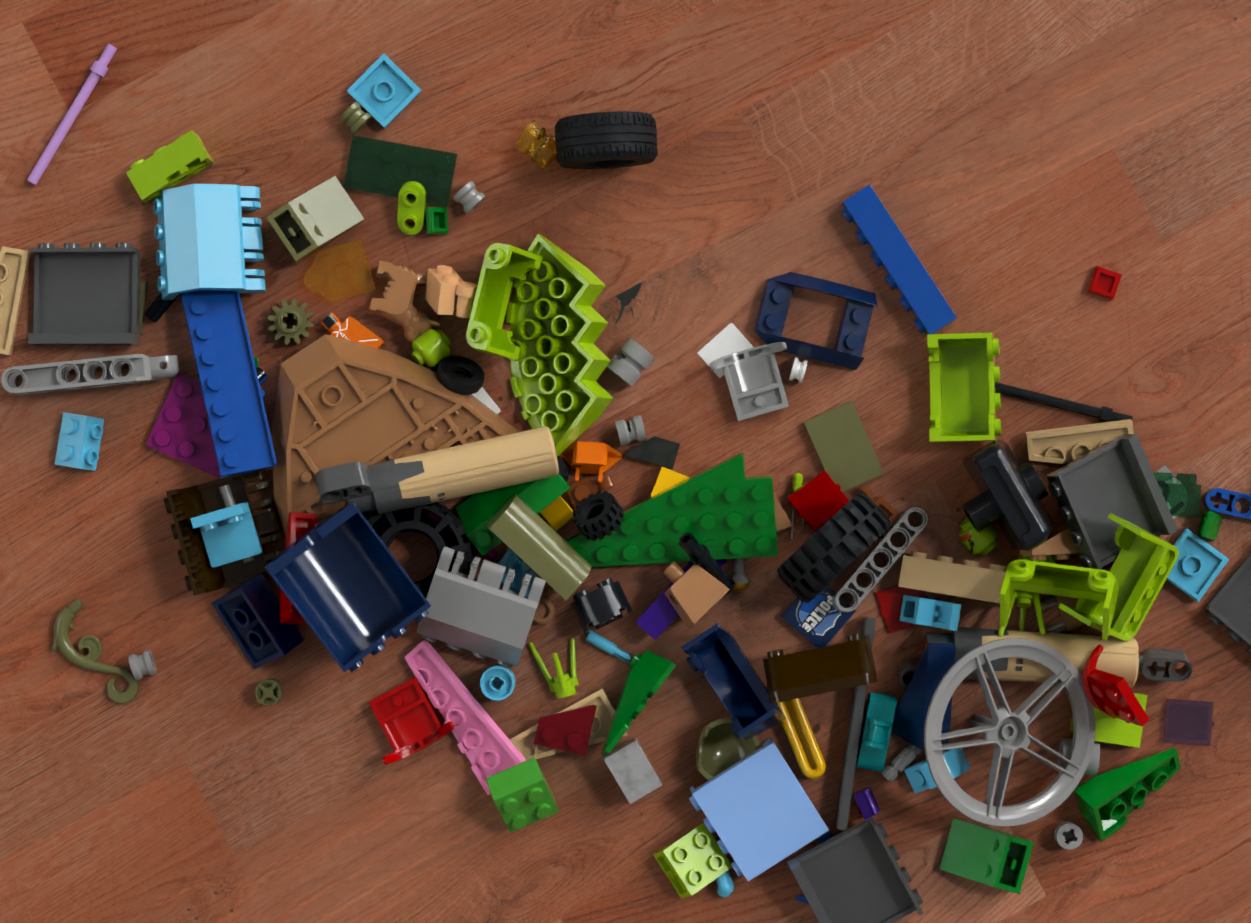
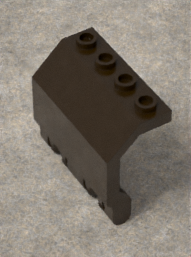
M265 469L166 492L167 498H164L165 508L168 514L172 513L174 524H171L172 534L175 540L179 539L181 549L178 550L179 560L182 566L186 565L188 575L185 576L188 591H193L194 595L241 584L260 573L264 577L270 576L265 569L268 565V560L275 559L281 555L283 549L265 554L263 544L280 541V539H283L282 533L261 538V535L281 530L275 507L254 512V509L274 504L272 498L261 499L255 503L251 502L249 493L266 490L269 487L268 481L247 487L248 483L266 479ZM229 484L235 504L245 502L249 504L262 553L254 555V560L244 563L243 559L213 568L209 561L200 527L193 529L190 518L225 508L219 487Z

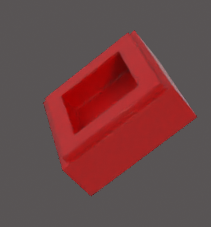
M1096 266L1087 292L1114 300L1122 274Z

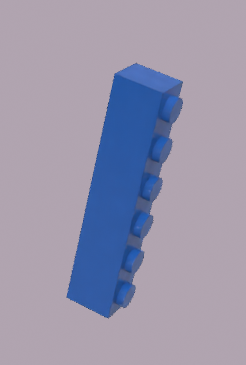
M870 184L843 201L841 204L843 209L840 210L848 223L853 221L858 229L855 232L857 238L863 246L868 244L873 253L870 254L872 261L878 268L882 266L887 273L884 277L887 284L892 290L896 288L902 296L899 298V301L906 312L911 310L916 320L913 323L921 334H933L957 318Z

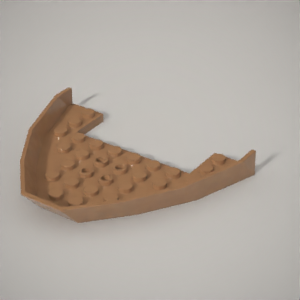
M325 334L282 362L280 366L272 424V443L277 461V466L273 467L274 499L285 538L287 537L290 512L316 514L320 523L348 504L347 500L336 503L321 502L315 477L316 473L321 469L351 462H362L368 468L370 464L448 448L457 441H460L461 444H467L517 433L518 430L472 394H459L445 388L439 382L437 372L388 350L374 348Z

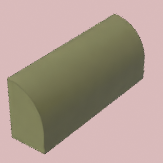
M516 494L486 524L500 540L542 579L546 580L565 600L577 590L591 571L592 565Z

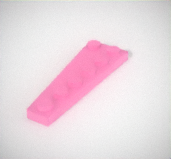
M424 640L404 658L422 688L427 692L434 708L439 709L445 719L443 723L446 724L452 721L455 727L452 733L459 742L457 746L462 754L465 752L472 764L471 769L489 796L491 792L486 780L487 777L527 760L431 644Z

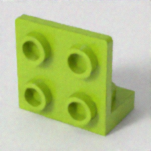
M705 823L698 825L670 846L661 848L653 854L681 899L693 896L732 868L730 861Z

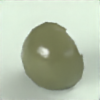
M719 718L707 723L700 734L696 751V765L699 772L709 781L761 748L757 735L748 740L738 739L730 727L733 724L731 718Z

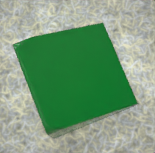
M1203 511L1196 533L1197 536L1215 541L1222 516L1212 511Z

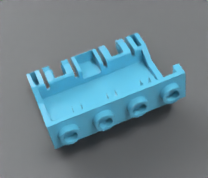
M190 184L162 190L157 198L154 199L153 211L154 214L158 215V224L155 225V239L159 240L156 264L160 266L161 270L157 287L158 291L162 292V300H173L178 294L197 290L236 291L249 294L266 292L265 279H261L265 277L264 270L245 269V262L257 263L264 260V255L261 253L263 252L262 228L259 227L262 226L261 219L242 217V211H256L261 208L260 202H257L260 200L259 187L231 184Z

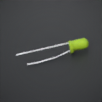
M795 473L793 475V486L791 488L793 492L802 486V474ZM792 504L791 539H793V519H794V506H793V504ZM802 517V529H801V531H803V528H804V518H803V517Z

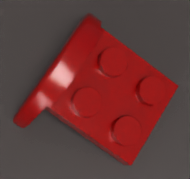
M1098 645L1087 659L1082 673L1083 688L1088 699L1100 712L1114 719L1118 718L1127 723L1143 726L1150 719L1124 677L1096 669L1098 658L1103 651V646Z
M416 677L369 702L394 750L393 753L382 758L385 765L397 762L422 750L446 736L455 727L452 721L442 726Z

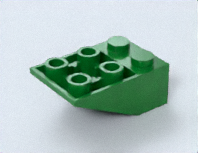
M953 818L939 869L992 887L1020 894L1034 842L1027 838Z

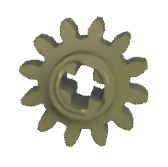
M296 298L292 300L291 305H288L287 301L282 299L281 304L283 307L280 309L277 306H272L276 315L267 317L270 321L274 322V325H271L268 330H277L278 333L275 335V340L278 341L284 336L286 345L291 343L292 338H294L297 344H301L300 336L303 335L310 338V334L306 329L315 327L313 323L308 322V319L312 318L314 313L304 312L308 306L306 303L297 307L298 301ZM290 315H294V319L298 321L297 326L293 325L292 329H289V325L285 323V319H290Z

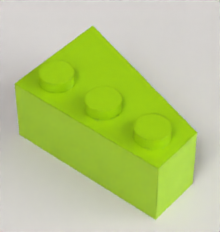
M191 130L168 146H163L156 150L148 159H141L130 166L131 170L126 172L141 200L147 203L157 197L162 190L173 188L213 165L214 162L200 137Z

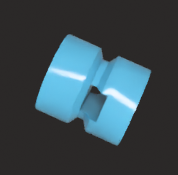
M499 664L490 666L480 679V687L483 694L491 700L500 701L506 699L512 694L516 686L514 672L509 667Z

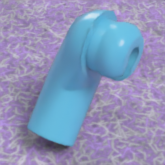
M726 871L716 878L717 894L721 897H728L734 890V883L730 872Z

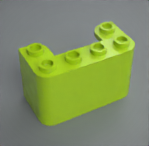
M992 332L927 334V346L930 354L928 356L930 368V421H932L929 428L930 442L996 441V436H1001V420L996 419V409H1001L1000 393H995V382H1000V366H995V356L1000 355L998 338H994Z

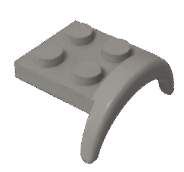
M775 342L739 351L716 359L709 364L711 371L723 368L738 421L789 407L774 355L775 352L787 349L785 342Z

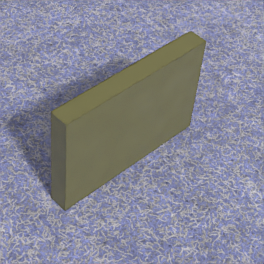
M853 401L803 422L823 469H825L836 484H840L842 492L884 474Z

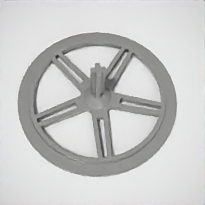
M1023 638L998 639L985 643L960 658L942 678L932 696L924 729V747L929 771L945 799L959 812L971 819L984 824L1002 827L1017 826L1035 821L1060 806L1071 795L1082 779L1093 751L1095 714L1093 704L1084 691L1081 674L1057 650L1041 642ZM1005 657L1027 658L1043 665L1053 674L1015 711L1011 712L990 662L992 660ZM981 665H984L992 687L1000 703L999 707H996L993 696L991 694L988 682L986 680ZM975 670L992 718L975 714V720H970V725L974 726L973 728L941 734L944 714L954 691ZM1057 680H1059L1055 684V686L1040 700V702L1027 714L1026 710L1034 702H1036ZM1063 688L1071 704L1074 725L1071 749L1067 758L1028 733L1029 724ZM981 732L983 734V739L947 744L941 743L943 739ZM1030 742H1033L1064 762L1063 768L1028 748ZM993 744L994 752L984 803L969 796L955 782L945 763L943 750ZM1017 749L1060 772L1054 781L1035 797L1019 804L1002 806L1014 752ZM1001 758H1004L1003 765H1002V770H1001V774H1000V778H999V782H998V787H997V791H996V795H995V800H994V804H993V799H994V794H995V789H996V784H997V778H998V773H999V768H1000V762H1001Z

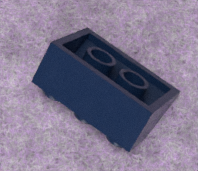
M262 573L244 581L211 603L254 669L285 656L304 641L295 624H280V601Z

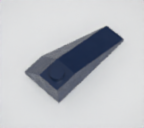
M928 643L916 666V672L911 681L907 683L905 693L895 708L893 733L921 750H925L924 729L927 711L937 686L948 670L955 664V644ZM952 697L944 714L941 734L950 732ZM949 739L941 740L942 744H947L949 742Z

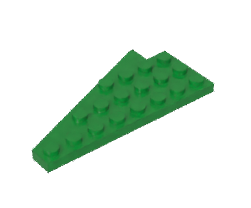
M739 453L623 511L624 517L621 518L623 522L617 525L618 529L616 531L613 530L611 532L612 535H605L602 540L597 538L596 541H592L591 539H586L582 533H579L565 540L592 567L690 561L688 553L678 544L680 542L679 538L687 532H691L700 544L705 545L710 550V555L714 560L778 556L773 476L746 477L744 453Z

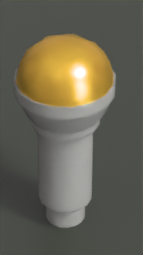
M744 558L733 559L734 575L732 579L735 582L733 590L741 592L747 589L749 581L746 574H744Z

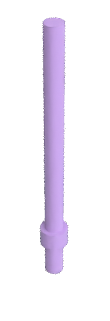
M109 43L99 60H95L92 64L90 75L27 180L37 185L100 77L104 78L109 69L107 66L117 51V48Z

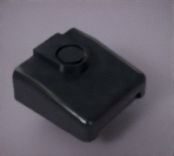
M1002 440L992 441L963 458L965 468L981 493L962 504L965 514L977 532L998 522L1012 548L1026 551L1048 539L1053 528V521L1041 502V499L1048 496V493L1029 461L1018 463L1009 445Z

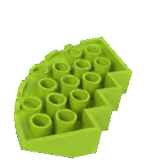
M537 234L527 251L542 257L540 270H529L525 274V280L515 279L512 302H509L506 323H510V331L513 332L512 337H510L514 345L521 347L518 360L510 359L512 375L510 382L515 398H518L521 405V414L524 420L528 421L532 429L545 426L550 429L558 457L599 419L613 399L596 382L611 361L594 345L597 338L608 325V322L591 307L606 285L583 264L541 234Z

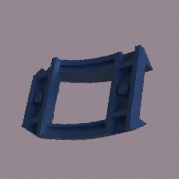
M793 272L766 279L754 332L767 344L785 342L787 349L782 352L857 370L864 359L861 356L873 308L877 306L876 294ZM794 287L846 299L834 349L781 337Z

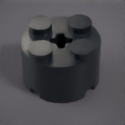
M609 578L597 584L599 589L590 593L586 589L573 596L575 601L571 603V606L584 633L590 632L588 628L590 626H594L597 630L622 618L621 612L627 610L628 614L633 611L619 581L613 582L612 578Z

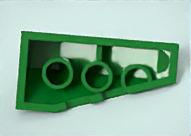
M558 473L554 477L473 494L457 506L456 510L466 530V536L483 556L502 542L486 524L514 494L520 497L538 514L571 487Z
M646 650L641 656L636 653L627 665L631 670L626 675L601 752L604 757L612 751L631 726V722L644 709L648 699L657 692L676 665L673 662Z
M1172 748L1099 774L1089 781L1082 783L1074 790L1079 810L1101 842L1121 829L1128 822L1126 817L1136 807L1141 809L1146 804L1144 800L1152 790H1159L1181 768L1178 751Z

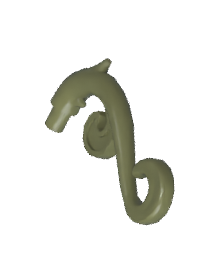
M76 598L68 607L64 606L56 618L52 651L59 648L69 661L86 670L123 676L129 683L128 689L124 692L118 691L115 687L116 679L111 678L107 685L108 696L112 701L119 704L131 702L139 690L138 680H135L133 674L123 668L96 661L103 652V646L98 637L86 635L79 641V650L88 648V655L80 654L72 646L68 636L69 628L74 630L73 620L77 617L76 613L84 606Z

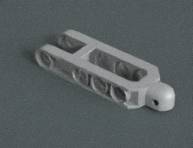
M130 354L15 366L3 372L1 383L6 391L18 395H35L148 383L176 376L179 371L178 355L149 357L145 354ZM165 363H167L166 369L163 368V365ZM125 364H128L130 371L128 375L123 377L121 369ZM98 367H102L103 375L101 378L96 379L95 371ZM74 369L76 371V378L70 382L69 373ZM21 375L23 383L20 387H17L16 379Z

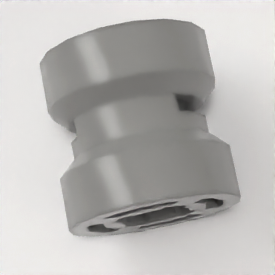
M641 415L634 416L628 421L623 419L615 421L621 446L629 445L631 441L635 440L638 442L647 440Z

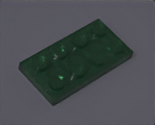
M353 135L343 187L345 189L398 198L402 185L409 181H415L425 188L426 203L448 207L458 155ZM413 194L407 195V198L409 200L416 199L415 195Z

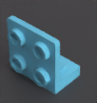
M248 502L190 518L193 529L200 527L209 561L213 568L262 553Z

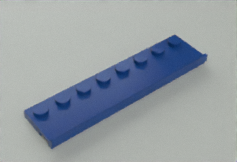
M212 290L181 293L220 478L251 473L252 471L266 468L273 469V467L277 466L240 294L236 291Z

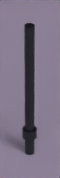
M995 382V393L1098 418L1099 422L1133 419V416L1114 412L1113 408L1105 406L1098 408Z

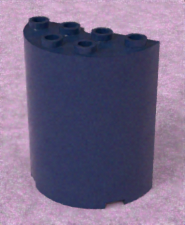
M353 502L345 505L334 515L331 514L310 529L265 567L344 672L348 669L350 672L355 671L364 663L362 659L369 653L372 656L376 655L385 648L383 642L390 636L394 639L401 636L407 631L405 627L413 620L416 623L421 621L429 614L427 609L431 607Z

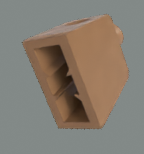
M674 561L663 571L674 583L664 593L688 628L694 625L729 591L728 587L699 565H693L684 572Z

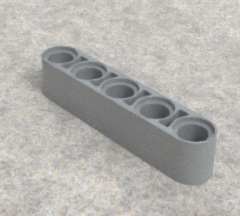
M917 507L906 510L841 585L832 598L833 607L838 612L847 613L857 608L919 535L928 520L924 510ZM910 513H915L919 516L920 524L918 527H912L908 523ZM893 533H898L902 536L903 544L901 547L892 545L890 539ZM876 553H881L886 558V564L882 568L874 564L873 558ZM859 573H864L869 578V584L866 588L858 586L856 582V577ZM842 593L850 595L852 599V604L849 608H844L839 603V597Z

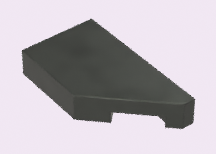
M654 436L627 451L626 456L673 469L680 443Z

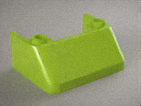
M1109 513L1107 518L1120 524L1115 531V544L1122 548L1109 571L1119 583L1118 598L1109 635L1129 641L1137 634L1176 563L1179 551L1176 546L1127 520ZM1078 599L1075 609L1060 603L1058 608L1086 625L1103 631V607L1105 602Z
M1017 559L1008 564L1000 592V626L1006 625L1014 591L1019 590L1105 602L1103 607L1102 639L1108 640L1119 592V583L1111 572Z

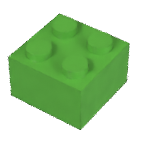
M535 757L486 778L493 801L510 833L559 812L551 788Z

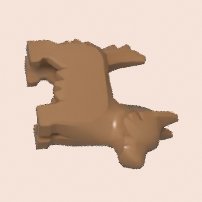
M379 260L375 278L385 277L388 284L381 298L371 299L367 314H376L404 327V337L410 342H413L430 328L438 329L437 326H440V323L431 319L426 313L415 308L412 304L416 286L426 285L427 283L426 272L415 273L406 266H394L390 262Z

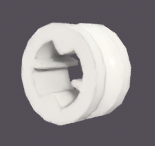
M797 357L794 358L789 380L797 379L799 383L803 382L808 360L800 362Z

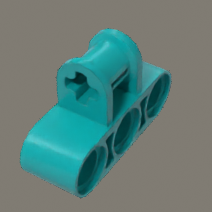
M875 692L869 693L858 746L856 768L883 772L896 708V696Z

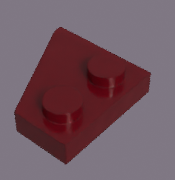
M592 704L540 717L533 744L586 756L597 705Z

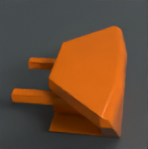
M577 441L569 445L559 455L575 472V482H579V474L599 475L598 483H602L603 474L622 460L620 452L600 442Z

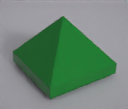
M426 207L424 224L427 234H448L447 208Z

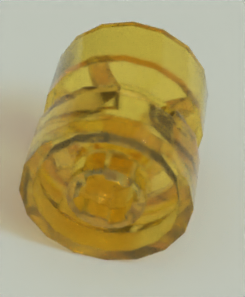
M533 120L519 136L513 147L524 156L531 155V161L543 170L557 153L555 144L557 143H555V136L553 134L546 135V129Z

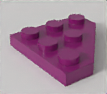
M178 372L146 445L220 478L205 405L202 399L200 382Z

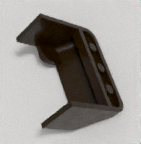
M862 633L846 636L847 641L839 644L790 654H784L783 649L767 652L768 656H764L763 664L770 703L877 682L878 675L869 635L863 637Z

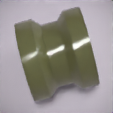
M355 102L341 115L339 121L342 124H347L350 127V132L356 135L369 123L372 116L368 112L362 111L361 105Z
M271 678L261 681L255 689L256 699L265 706L278 703L284 693L282 684L276 679Z

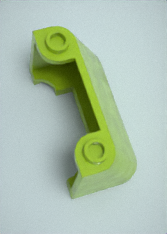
M494 243L488 247L484 256L466 332L467 343L473 349L485 354L518 360L521 347L512 343L510 337H512L513 332L503 330L502 327L514 278L525 280V274L529 270H540L541 256L502 243Z

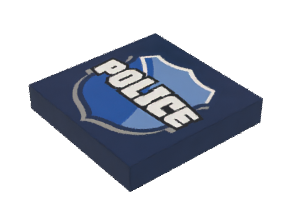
M827 586L809 604L800 601L797 597L781 617L819 648L826 646L856 610L854 609L847 613L838 612L832 604L835 592ZM839 597L840 605L844 608H849L850 605Z

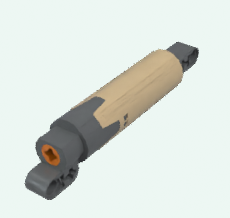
M958 627L957 631L952 630V634L926 632L924 651L928 643L955 644L956 663L971 650L991 641L1006 638L1029 639L1041 642L1060 652L1076 667L1081 676L1090 654L1098 645H1102L1103 651L1098 658L1096 669L1124 677L1130 688L1137 681L1138 671H1142L1143 675L1150 680L1182 682L1189 679L1193 672L1190 660L1184 651L1147 648L1139 655V646L1135 638L1124 641L1114 636H1108V640H1103L1100 635L1050 632L1041 634L1040 632L1005 630L1003 636L999 637V629ZM1005 657L990 661L997 679L1002 681L1043 683L1053 674L1043 665L1027 658ZM909 658L899 663L897 668L899 683L904 689L912 678H907L903 675L908 671L916 672V666L920 659ZM1178 662L1185 663L1180 669L1173 668ZM981 665V666H982V669H983V671H984L986 680H990L989 677H988V674H987V672H986V670H985L984 665ZM975 670L966 677L978 679Z

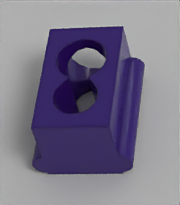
M870 786L854 793L853 796L864 819L877 815L881 811Z

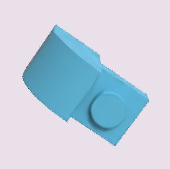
M903 595L899 621L957 631L961 604Z
M962 748L943 751L945 763L953 779L971 768ZM927 760L910 765L904 769L915 793L937 787L929 771Z

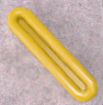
M800 699L777 702L786 717L781 723L802 774L809 779H818L824 774L826 763Z

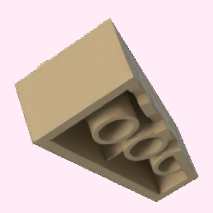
M911 551V556L903 555L898 587L1000 603V592L1006 573V566L990 564L989 569L980 568L979 562L963 560V565L952 563V557L937 555V560L926 559L927 553Z

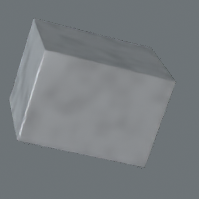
M636 738L604 757L605 763L630 804L662 786L661 779Z

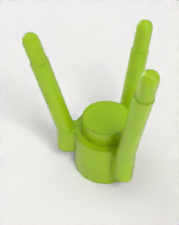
M1014 591L1006 625L1000 626L999 637H1002L1014 601L1016 606L1020 607L1019 631H1024L1026 608L1032 607L1034 602L1040 633L1045 634L1044 619L1039 599L1040 593Z
M570 639L571 677L569 673L563 674L558 654L553 653L557 676L553 677L554 681L534 644L530 642L528 646L549 685L550 692H555L556 699L576 694L575 686L579 685L576 675L575 639Z

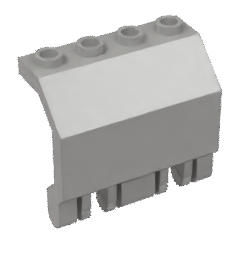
M444 546L426 598L431 605L427 609L429 614L419 621L416 633L422 634L421 637L431 642H436L437 640L446 642L449 648L455 650H462L464 648L472 651V655L478 658L487 659V657L496 659L497 663L502 666L512 667L514 665L518 667L546 580L535 577L529 596L526 597L532 575L526 574L523 577L521 590L517 592L509 589L515 577V570L509 568L502 589L500 585L506 570L505 566L484 560L478 578L475 580L481 558L475 557L472 560L469 575L458 572L464 560V553L458 551L452 571H449L455 549Z

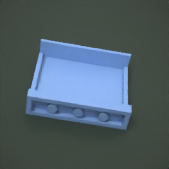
M771 737L761 742L763 745L761 748L698 788L694 789L693 786L689 788L693 795L689 798L697 812L702 809L707 817L703 821L710 833L717 832L720 840L717 841L719 847L725 855L731 854L734 862L731 863L733 869L739 877L744 875L747 881L752 880L829 831Z

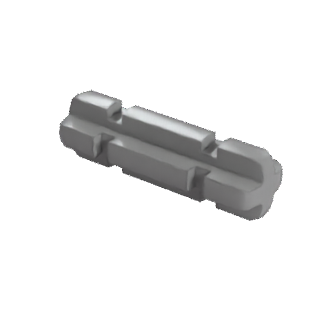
M909 743L910 746L908 748L905 747L891 761L892 764L890 766L887 765L883 769L881 774L889 782L893 781L898 776L897 773L899 771L902 772L916 758L915 755L917 753L920 754L923 750Z

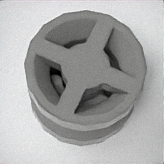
M472 181L467 183L453 197L456 203L463 205V210L466 214L473 211L486 198L483 192H478L475 189L476 185Z
M150 649L145 650L141 655H129V664L135 680L142 679L147 674L151 676L157 674L156 663Z
M1065 821L1058 824L1055 828L1054 839L1064 849L1071 850L1079 847L1082 843L1083 833L1076 824Z

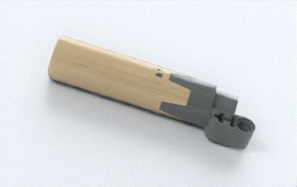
M545 426L370 464L368 468L362 462L346 463L321 469L316 473L315 477L321 502L336 503L347 500L348 504L353 502L361 513L377 510L378 515L554 477L558 475L559 467L551 431Z

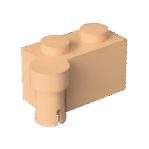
M439 265L436 269L428 268L425 300L437 315H453L455 311V315L458 317L470 318L477 284L463 281L450 266Z

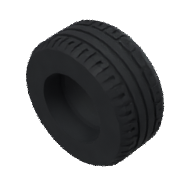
M617 111L579 114L561 118L555 125L556 160L563 168L608 169L631 167L652 163L658 155L656 147V121L649 113Z

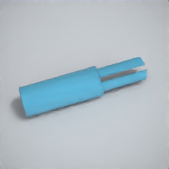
M592 630L585 640L627 663L632 658L631 654Z

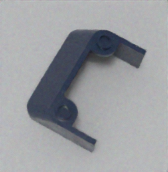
M716 623L681 647L690 656L687 658V661L695 672L700 670L705 675L731 715L733 724L730 727L738 739L748 740L786 719L778 704L770 703L768 689L727 629Z

